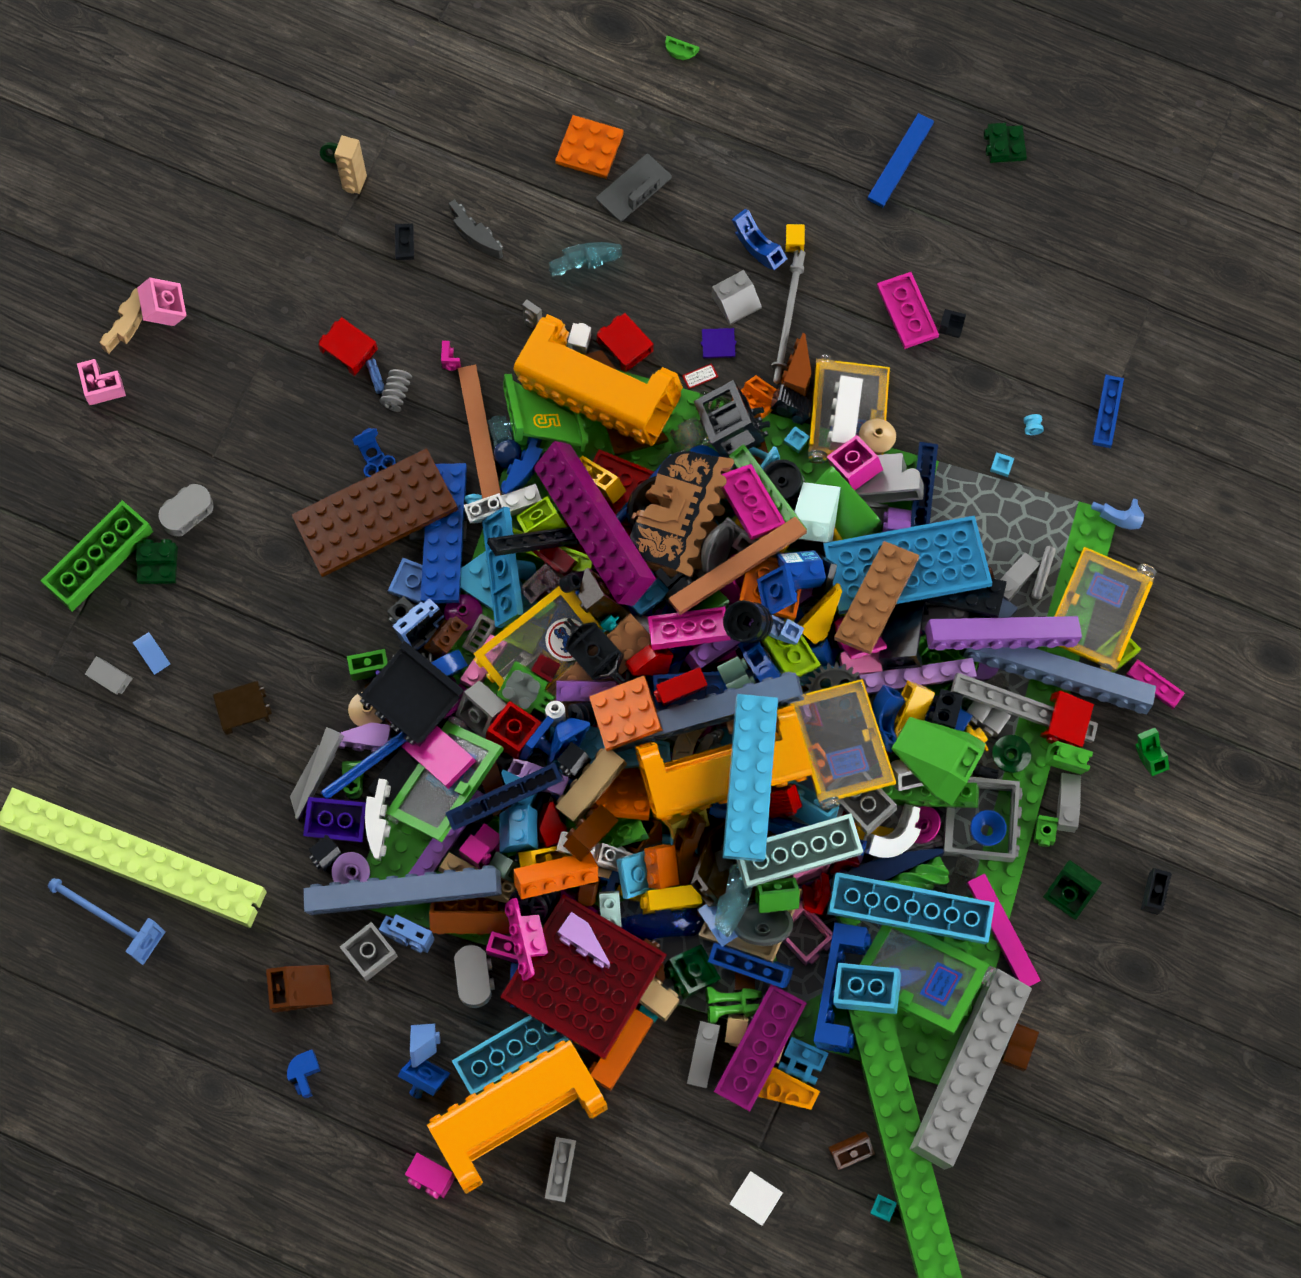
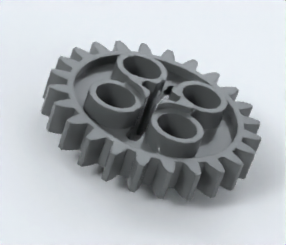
M836 662L834 668H832L830 663H827L826 670L820 666V673L813 671L816 676L815 678L808 677L811 684H805V686L809 688V691L803 692V694L806 695V693L822 690L821 683L824 679L831 681V687L841 685L843 680H849L850 682L861 680L857 679L860 673L852 674L854 668L851 667L846 670V664L839 668V664ZM853 693L852 697L840 696L836 700L834 698L829 699L831 704L827 709L821 708V701L815 703L820 718H828L844 723L845 719L851 723L850 717L858 718L856 711L862 712L856 693ZM844 699L850 701V707L847 710L840 708V702Z

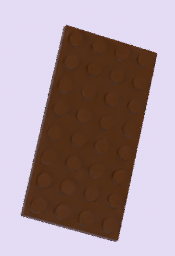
M426 448L292 514V517L320 575L324 577L459 509Z

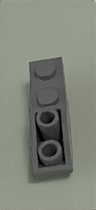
M455 199L449 202L450 212L455 217L453 220L454 229L458 234L479 251L501 259L503 257V246L499 240H495L492 237L493 233L488 226L485 227L482 222L476 225L474 219L466 215L467 212L464 206L458 204Z

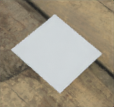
M750 1171L730 1202V1205L763 1226L783 1192Z

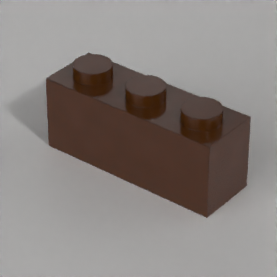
M600 805L596 810L592 808L585 816L587 819L582 818L575 826L577 829L572 828L565 836L567 841L563 846L580 861L589 854L619 821L603 805Z

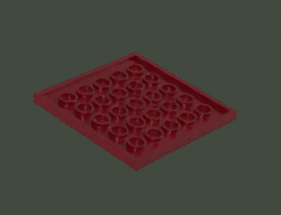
M563 894L542 928L548 953L545 956L531 957L535 974L528 980H522V976L517 969L500 998L605 1060L666 959L667 954ZM571 912L589 923L610 962L609 969L605 966L603 968L598 967L593 963V958L588 955L586 957L580 955L576 951L577 948L572 944L567 946L559 940L558 931Z

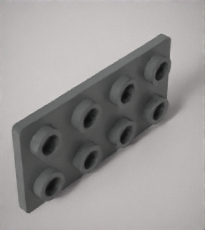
M646 154L596 197V200L619 222H622L671 180L672 175L654 158Z

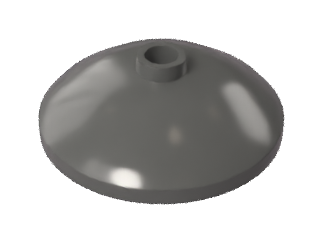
M729 522L719 524L703 540L701 544V564L704 574H707L728 560L735 537L733 524Z
M756 902L742 906L733 916L732 925L736 935L743 941L756 946L778 944L787 939L793 930V918L787 910L759 913V903Z

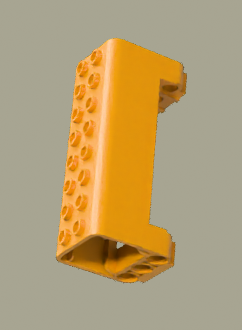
M548 314L546 317H542L514 364V372L522 387L528 391L533 390L537 392L539 396L545 399L550 398L560 406L565 405L577 414L582 413L592 421L597 420L609 429L614 428L623 436L628 437L629 435L641 444L646 443L653 446L681 397L683 386L678 374L662 367L661 370L652 374L646 384L566 347L569 332L566 330L565 324Z
M790 704L777 707L771 787L776 786L780 788L787 786L789 781L801 782L807 780V776L812 775L798 718L793 705ZM651 741L634 746L650 807L657 819L665 821L672 819V815L678 813L680 815L690 814L692 809L695 808L704 810L712 807L711 804L719 802V804L727 803L732 744L665 763L660 756L657 743Z
M563 1040L554 1046V1050L549 1053L547 1051L540 1053L536 1056L537 1060L532 1063L529 1061L518 1067L519 1070L513 1074L509 1072L503 1075L500 1082L496 1084L492 1082L483 1088V1092L478 1095L476 1093L469 1095L465 1098L466 1102L458 1105V1103L447 1109L448 1112L442 1116L438 1114L429 1120L430 1123L427 1124V1127L466 1194L483 1183L472 1161L578 1099L590 1119L608 1110L603 1095L570 1040L567 1042Z

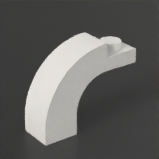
M904 804L897 827L888 835L877 836L870 834L867 836L865 834L863 839L867 841L865 853L889 858L909 849L921 829L915 828V824L919 820L920 808Z

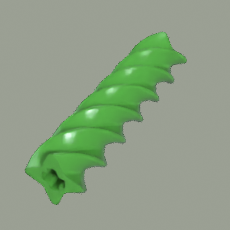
M938 856L931 859L927 864L917 865L909 872L900 873L891 881L885 882L932 890L935 884L945 885L950 881L948 877L949 871L944 866L941 857ZM835 916L838 923L856 926L861 923V920Z

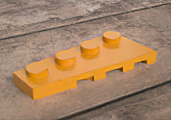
M773 1067L758 1097L811 1110L820 1091Z

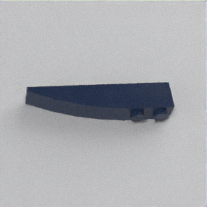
M919 442L916 469L920 472L924 484V493L922 500H911V527L930 524L938 444Z
M552 763L445 812L454 831L565 780L557 763Z
M927 849L904 852L894 857L879 858L862 864L859 867L851 866L843 874L880 881H891L900 873L909 872L917 865L927 864L935 857H942L944 850ZM833 875L829 877L830 891L832 886Z

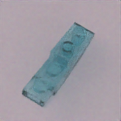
M606 242L571 246L563 249V257L549 262V271L552 276L562 275L567 270L579 268L585 263L588 269L597 268L605 262L615 261L622 256V247L620 244Z
M737 863L730 866L726 893L719 897L714 924L726 937L732 934L741 920L752 892V887L745 889Z

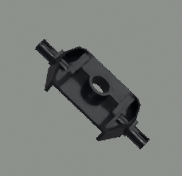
M568 618L564 624L571 630V634L565 649L594 681L611 677L619 685L625 683L626 680L618 671L624 654L595 622L578 626L571 618ZM593 645L597 646V654L590 656L588 653L589 648Z

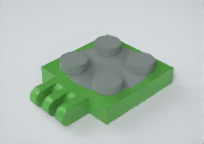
M517 661L514 662L496 695L506 702L511 701L530 715L535 708L546 714V707L543 704L547 706L550 703L546 698L552 701L556 698L555 695L545 690L549 683L548 680Z

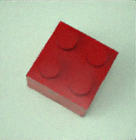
M509 701L487 729L486 739L502 746L504 752L515 759H519L525 744L542 722Z

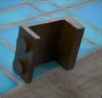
M254 681L213 694L225 735L233 733L232 728L263 718H265L266 722H270L269 715L272 714L269 703L265 704L264 697H267L264 685L260 686L258 681Z

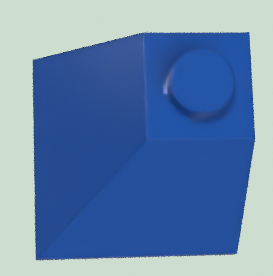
M575 718L558 722L554 726L555 730L551 736L549 761L552 763L557 758H560V755H563L562 752H565L570 742L579 747L591 724Z

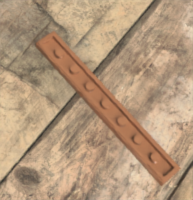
M475 364L458 368L482 499L498 493L501 496L477 366Z
M793 517L669 597L670 604L679 615L685 613L807 533L806 528L796 517Z

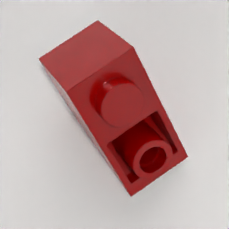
M647 645L628 659L625 665L635 676L668 674L673 654L668 648L652 650V646Z
M553 801L543 804L537 820L538 841L541 848L558 843L561 832H567L566 825L560 820V811L556 808V804Z

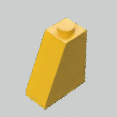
M692 885L649 890L642 894L640 898V907L643 909V915L688 913L702 904L701 895Z

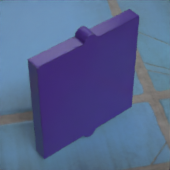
M734 328L702 329L701 346H703V358L735 357L737 341L734 337Z

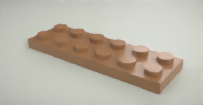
M883 541L834 636L836 641L867 654L872 653L919 560V555Z
M631 613L621 620L611 632L606 634L624 654L618 670L620 675L628 669L625 665L628 659L647 645H651L650 634ZM595 645L588 650L590 656H594L598 652V648ZM576 661L546 690L556 696V681L594 680ZM609 677V678L602 679V680H599V681H615V680H614L613 678ZM559 701V702H561V703L564 705L566 717L569 719V715H568L569 705H571V704H576V703H582V702H589V701Z

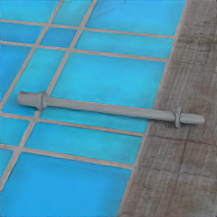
M798 250L794 251L793 263L790 265L792 279L777 362L771 364V367L775 369L773 379L775 384L780 383L782 371L788 368L787 364L784 363L799 275L804 272L803 263L806 253L803 250H800L799 254Z

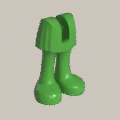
M706 987L707 1004L731 1001L740 1002L737 1005L708 1006V1023L716 1024L719 1017L728 1014H743L745 1017L755 1015L760 1004L747 1005V1000L762 999V991L742 988L741 992L721 993L713 987Z

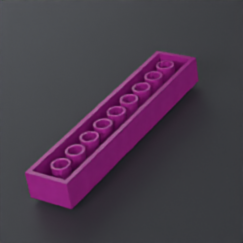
M554 441L536 463L534 470L618 604L634 606L656 578L572 446L567 443Z

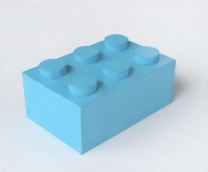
M838 963L833 1003L839 1009L897 1014L901 972L898 968Z

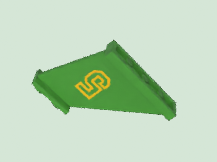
M504 374L503 390L514 441H522V437L527 436L576 445L580 447L581 452H584L585 444H588V433L584 431L585 420L581 419L580 413H576L573 416L536 393L524 389L522 385L513 380L512 374Z

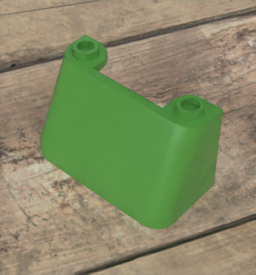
M833 466L826 470L814 483L841 487L835 528L843 540L877 534L882 530V523L879 517Z

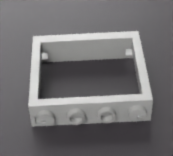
M970 777L968 783H977L979 789L1011 792L1008 852L999 853L952 848L955 807H945L943 856L1013 862L1018 857L1020 849L1019 845H1016L1021 831V827L1017 826L1018 819L1021 818L1022 807H1018L1019 799L1022 800L1023 795L1020 781Z

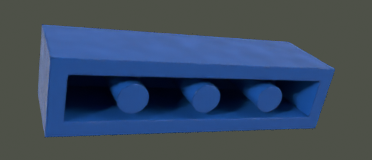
M718 942L713 944L708 960L709 963L781 988L788 987L794 967L777 961L770 962L726 945L721 947Z

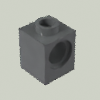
M403 596L387 610L389 617L387 620L393 626L402 618L396 616L398 612L404 611L407 614L414 606Z

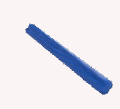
M400 732L321 791L323 797L329 799L406 742L404 739L406 735Z

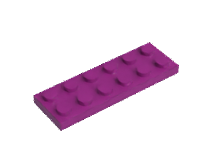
M771 984L714 1093L750 1112L807 1003Z

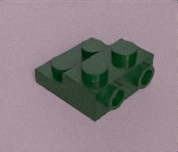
M1006 123L987 125V129H984V140H987L988 143L986 145V156H989L990 163L1026 161L1023 125L1006 126Z
M144 539L142 543H137V583H176L178 551L176 543H172L170 539H162L161 543H153V540Z
M702 944L670 958L664 964L665 975L667 978H672L675 984L674 991L678 996H682L683 1000L721 979L714 965L708 962L709 957Z

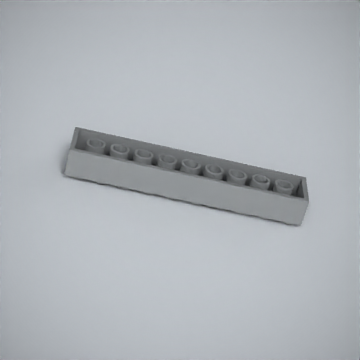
M998 968L988 974L909 1150L944 1170L954 1166L1032 990L1031 987Z

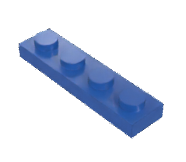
M1105 375L1092 445L1111 448L1124 378Z

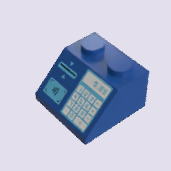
M815 550L776 555L779 567L783 565L790 566L796 590L822 586L826 576L823 561Z

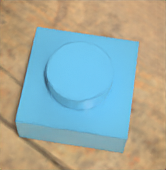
M794 427L783 443L799 453L809 441L810 436Z
M996 452L990 472L1008 477L1014 458Z

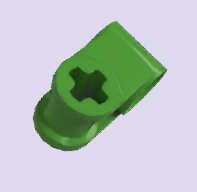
M343 761L342 775L361 761ZM364 773L343 788L348 798L354 800L362 795Z

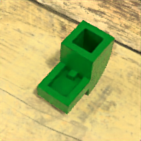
M1156 728L1138 734V743L1135 744L1136 749L1150 775L1154 776L1169 770L1168 755L1160 746L1159 732Z

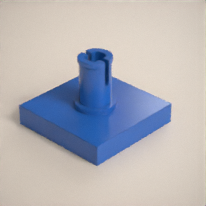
M783 565L757 579L761 604L769 609L771 615L797 602V590L794 587L789 565Z
M549 716L546 717L525 744L519 756L520 760L527 761L537 748L548 756L550 755L551 742L545 739L554 719Z
M410 1059L400 1070L398 1077L413 1085L409 1092L411 1096L416 1093L415 1098H421L423 1091L434 1096L448 1080L450 1073L427 1060L412 1068Z

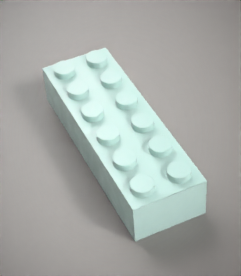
M847 814L768 837L766 855L763 862L736 860L746 889L859 856L863 853V849L852 814Z

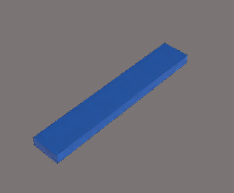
M919 113L917 114L868 195L867 200L882 208L884 207L933 126V120Z

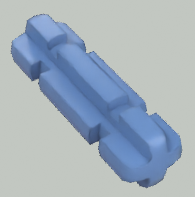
M367 360L366 365L377 394H381L385 389L376 360Z

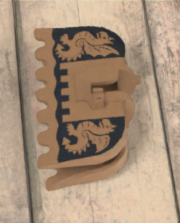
M682 451L667 457L661 464L655 485H652L646 492V498L653 504L647 506L645 511L638 510L637 513H633L632 519L636 520L630 535V539L651 571L656 572L662 568L669 577L673 578L679 572L691 577L695 569H702L700 557L701 544L707 535L718 526L713 522V518L716 516L721 517L725 514L724 506L719 503L721 499H727L720 488L727 483L725 476L722 474L732 471L730 468L734 464V459Z

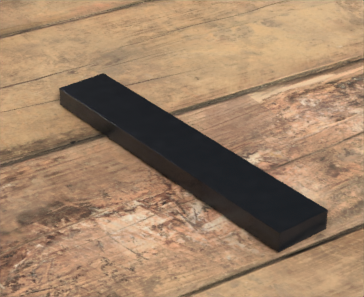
M565 527L488 538L487 544L495 556L576 545L580 544L571 528Z

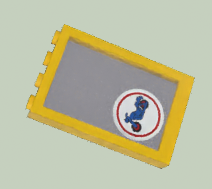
M558 586L473 653L475 655L474 661L480 668L484 667L488 672L486 674L487 678L492 683L496 682L501 688L514 662L517 661L531 670L540 653H543L560 664L552 682L548 683L547 689L576 662L565 649L571 630L564 622L571 618L578 626L595 622L601 630L603 628L590 612L586 613L580 606L582 602L575 592L565 593Z

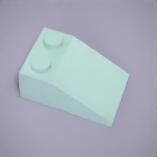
M803 482L795 513L807 528V533L797 540L823 543L833 542L841 487Z

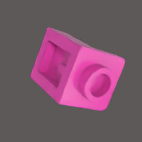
M442 341V369L454 371L461 368L460 358H454V348H451L450 341Z

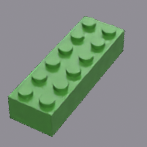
M122 500L41 582L50 593L73 612L137 548V543H142V540L149 537L153 530L147 521Z

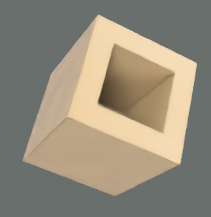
M728 1014L725 1042L731 1046L738 1047L747 1030L748 1017Z

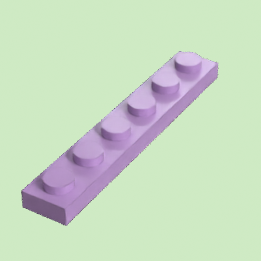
M973 658L922 665L920 668L895 669L859 675L858 679H864L867 694L870 695L877 694L883 685L896 690H903L907 680L922 686L953 682L956 673L974 679L977 677Z

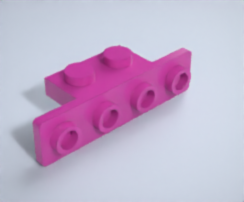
M512 898L505 904V914L510 924L509 931L514 941V952L519 963V973L522 976V980H528L535 974L531 957L545 956L548 950L540 916H521L517 898Z

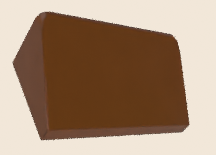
M866 1132L859 1133L828 1147L838 1170L875 1155L872 1143Z

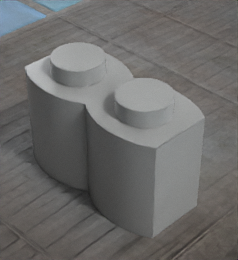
M973 701L966 711L973 715L969 724L981 727L985 735L995 738L1011 717L1007 712Z

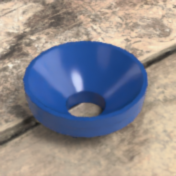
M992 810L980 811L973 817L970 824V832L973 839L983 846H993L1000 843L1007 831L1004 818ZM983 826H990L993 833L990 836L983 835L981 832Z

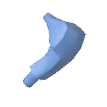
M1137 499L1132 500L1131 506L1127 511L1117 510L1106 503L1101 505L1093 502L1091 505V509L1100 512V517L1121 528L1129 530L1139 529L1144 521V513L1141 511Z

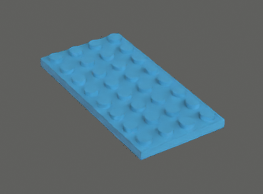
M975 515L823 543L825 557L837 564L832 587L838 582L842 589L837 606L839 615L847 613L883 541L919 555V560L896 604L992 587V579Z

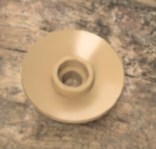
M870 419L861 426L859 437L874 453H883L890 450L895 444L896 432L889 422L883 419Z
M358 694L355 695L348 708L352 722L357 726L371 722L381 724L383 721L374 714L376 710L372 707L369 710H364V705L360 702L361 698Z

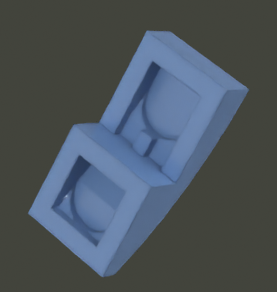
M772 615L773 626L768 636L796 645L804 628L789 619L783 621Z
M149 632L133 642L154 675L170 665V662Z

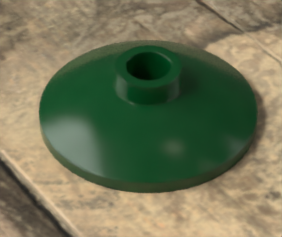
M1006 735L998 739L994 744L992 758L996 766L1008 773H1017L1028 766L1031 760V749L1023 738L1016 735ZM1012 753L1014 758H1008L1007 754Z

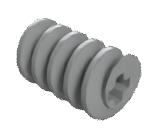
M393 369L388 373L389 377L386 379L387 383L384 385L385 390L382 392L380 403L389 410L400 412L401 408L397 405H403L404 402L401 399H404L406 395L402 392L408 391L406 386L410 385V381L407 379H411L412 375L403 370Z

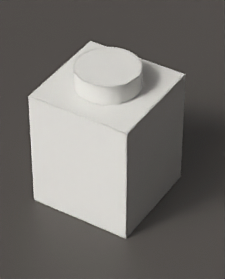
M573 323L568 339V348L581 354H586L591 338V327L583 323Z

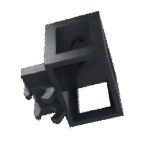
M734 380L694 401L710 443L721 457L730 458L729 455L743 444L747 449L752 447L759 448L762 446L761 442L765 441L764 438L768 436L767 431L761 432V430L770 427V422H762L761 417L755 418V415L764 413V408L751 409L747 398ZM729 391L734 399L713 412L705 405Z

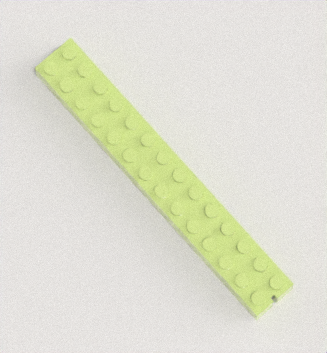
M15 788L11 789L0 812V829L248 928H251L258 913L255 907L260 908L267 893L262 886Z

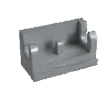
M97 656L85 673V675L117 695L118 693L122 694L133 680L132 677Z

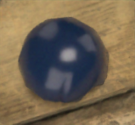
M511 439L498 443L493 452L496 465L500 468L508 469L515 459L520 460L522 455L520 444Z

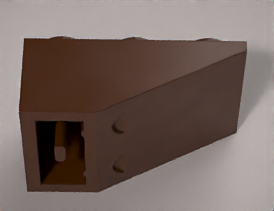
M329 965L284 966L266 969L269 1006L273 1013L333 1005Z

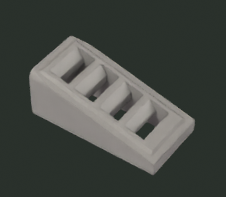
M480 614L462 647L471 653H475L484 645L490 634L493 635L497 630L495 621ZM485 622V623H487V624H489V625H491V626H490V628L488 629L487 627L483 626L482 624ZM482 629L487 633L486 635H483L482 633L478 632V630ZM477 635L482 638V642L476 640L474 636ZM472 641L473 643L479 645L478 649L471 646L470 642Z

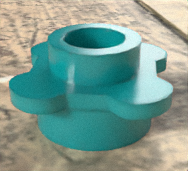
M611 614L608 615L600 623V626L603 628L602 631L605 632L607 630L611 632L618 625L616 621L619 617L616 616L614 618Z

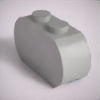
M191 484L179 490L174 498L164 502L159 510V520L168 534L183 536L212 513L214 507L213 500L205 487Z
M475 945L464 946L454 956L458 995L464 1005L470 1008H479L489 1002L492 997L491 990H495L494 978L489 976V970H492L491 958L487 959L486 952L482 948Z

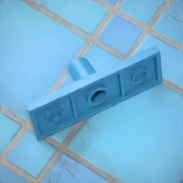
M502 507L482 520L496 628H503L523 615L519 579L531 581L536 574L534 562L516 560V553L495 556L487 544L488 538L514 535L509 507Z

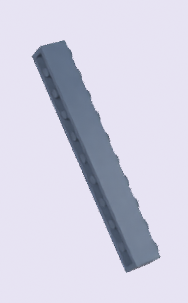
M1001 647L999 649L982 648L978 650L964 648L962 657L966 659L973 658V662L1002 669L1008 673L1018 674L1027 679H1034L1046 685L1060 687L1063 690L1076 692L1082 696H1089L1101 702H1108L1121 708L1134 710L1137 713L1147 715L1154 703L1155 685L1036 648L1019 647L1011 649L1010 647Z
M785 672L778 678L768 677L757 684L747 683L739 689L729 688L724 690V693L718 695L715 693L708 694L704 699H691L683 705L673 704L665 710H656L663 731L615 748L613 751L618 753L651 741L657 742L734 720L737 694L778 698L777 707L802 701L804 696L799 677L796 673Z
M488 865L478 870H475V868H464L460 872L444 870V873L441 874L425 872V875L417 876V874H406L403 878L387 876L385 880L368 878L366 882L349 880L347 884H341V882H331L328 886L312 884L310 888H304V912L309 915L500 896L502 895L501 872L494 868V866Z

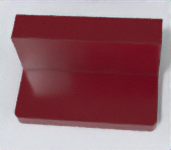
M560 547L532 551L563 576L570 574L578 563Z

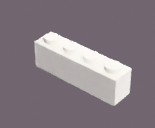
M841 375L839 382H835L834 393H837V397L833 398L831 408L835 411L834 415L831 414L829 426H832V431L828 432L827 442H830L829 450L838 449L856 435L863 379Z

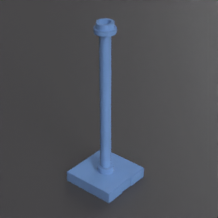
M53 878L48 884V888L52 893L58 891L133 938L125 952L142 965L166 932L150 918L146 920L140 931L137 932L63 886L62 880Z

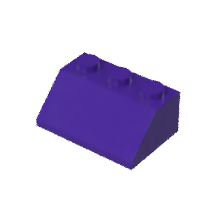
M308 797L303 836L324 838L325 835H328L330 839L363 842L366 831V803Z

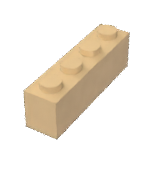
M341 135L334 155L342 188L348 193L360 194L367 177L360 142L357 139Z
M601 748L596 753V759L592 764L589 763L584 767L581 777L575 779L570 784V790L566 795L562 794L557 800L556 808L574 824L577 825L627 765L625 760L613 750L607 752L605 748Z
M654 977L639 1003L666 1022L678 1006L680 999L677 998L678 994L670 988L666 990L661 986L663 983Z

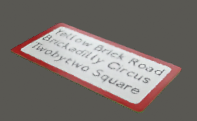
M712 364L683 375L689 389L718 377Z

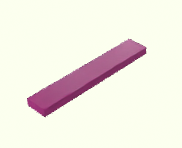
M985 873L968 881L966 884L974 899L995 902L991 932L1015 978L1029 987L1041 981Z

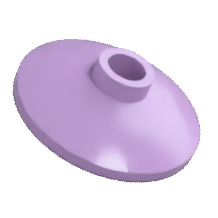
M343 853L333 863L332 878L334 882H341V884H347L349 880L366 882L370 877V866L367 860L359 853ZM352 868L356 870L355 875H352L350 872Z

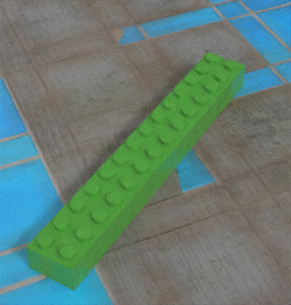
M846 1009L851 1030L854 1033L857 1053L916 1277L962 1278L932 1163L909 1150L921 1122L892 1014Z

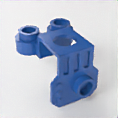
M368 428L362 434L352 439L354 445H358L367 463L364 467L366 478L371 476L369 475L370 471L377 473L379 469L387 468V463L392 465L396 463L393 456H385L381 451L375 438L378 435L376 428ZM374 448L377 450V455L371 458L366 455L367 450Z

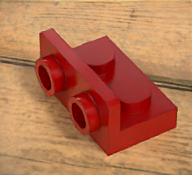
M821 872L819 878L814 880L812 887L803 885L801 888L803 891V909L809 913H817L819 915H822L831 897L829 875Z

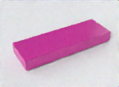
M1138 659L1125 675L1129 678L1155 685V697L1171 709L1175 708L1185 694Z

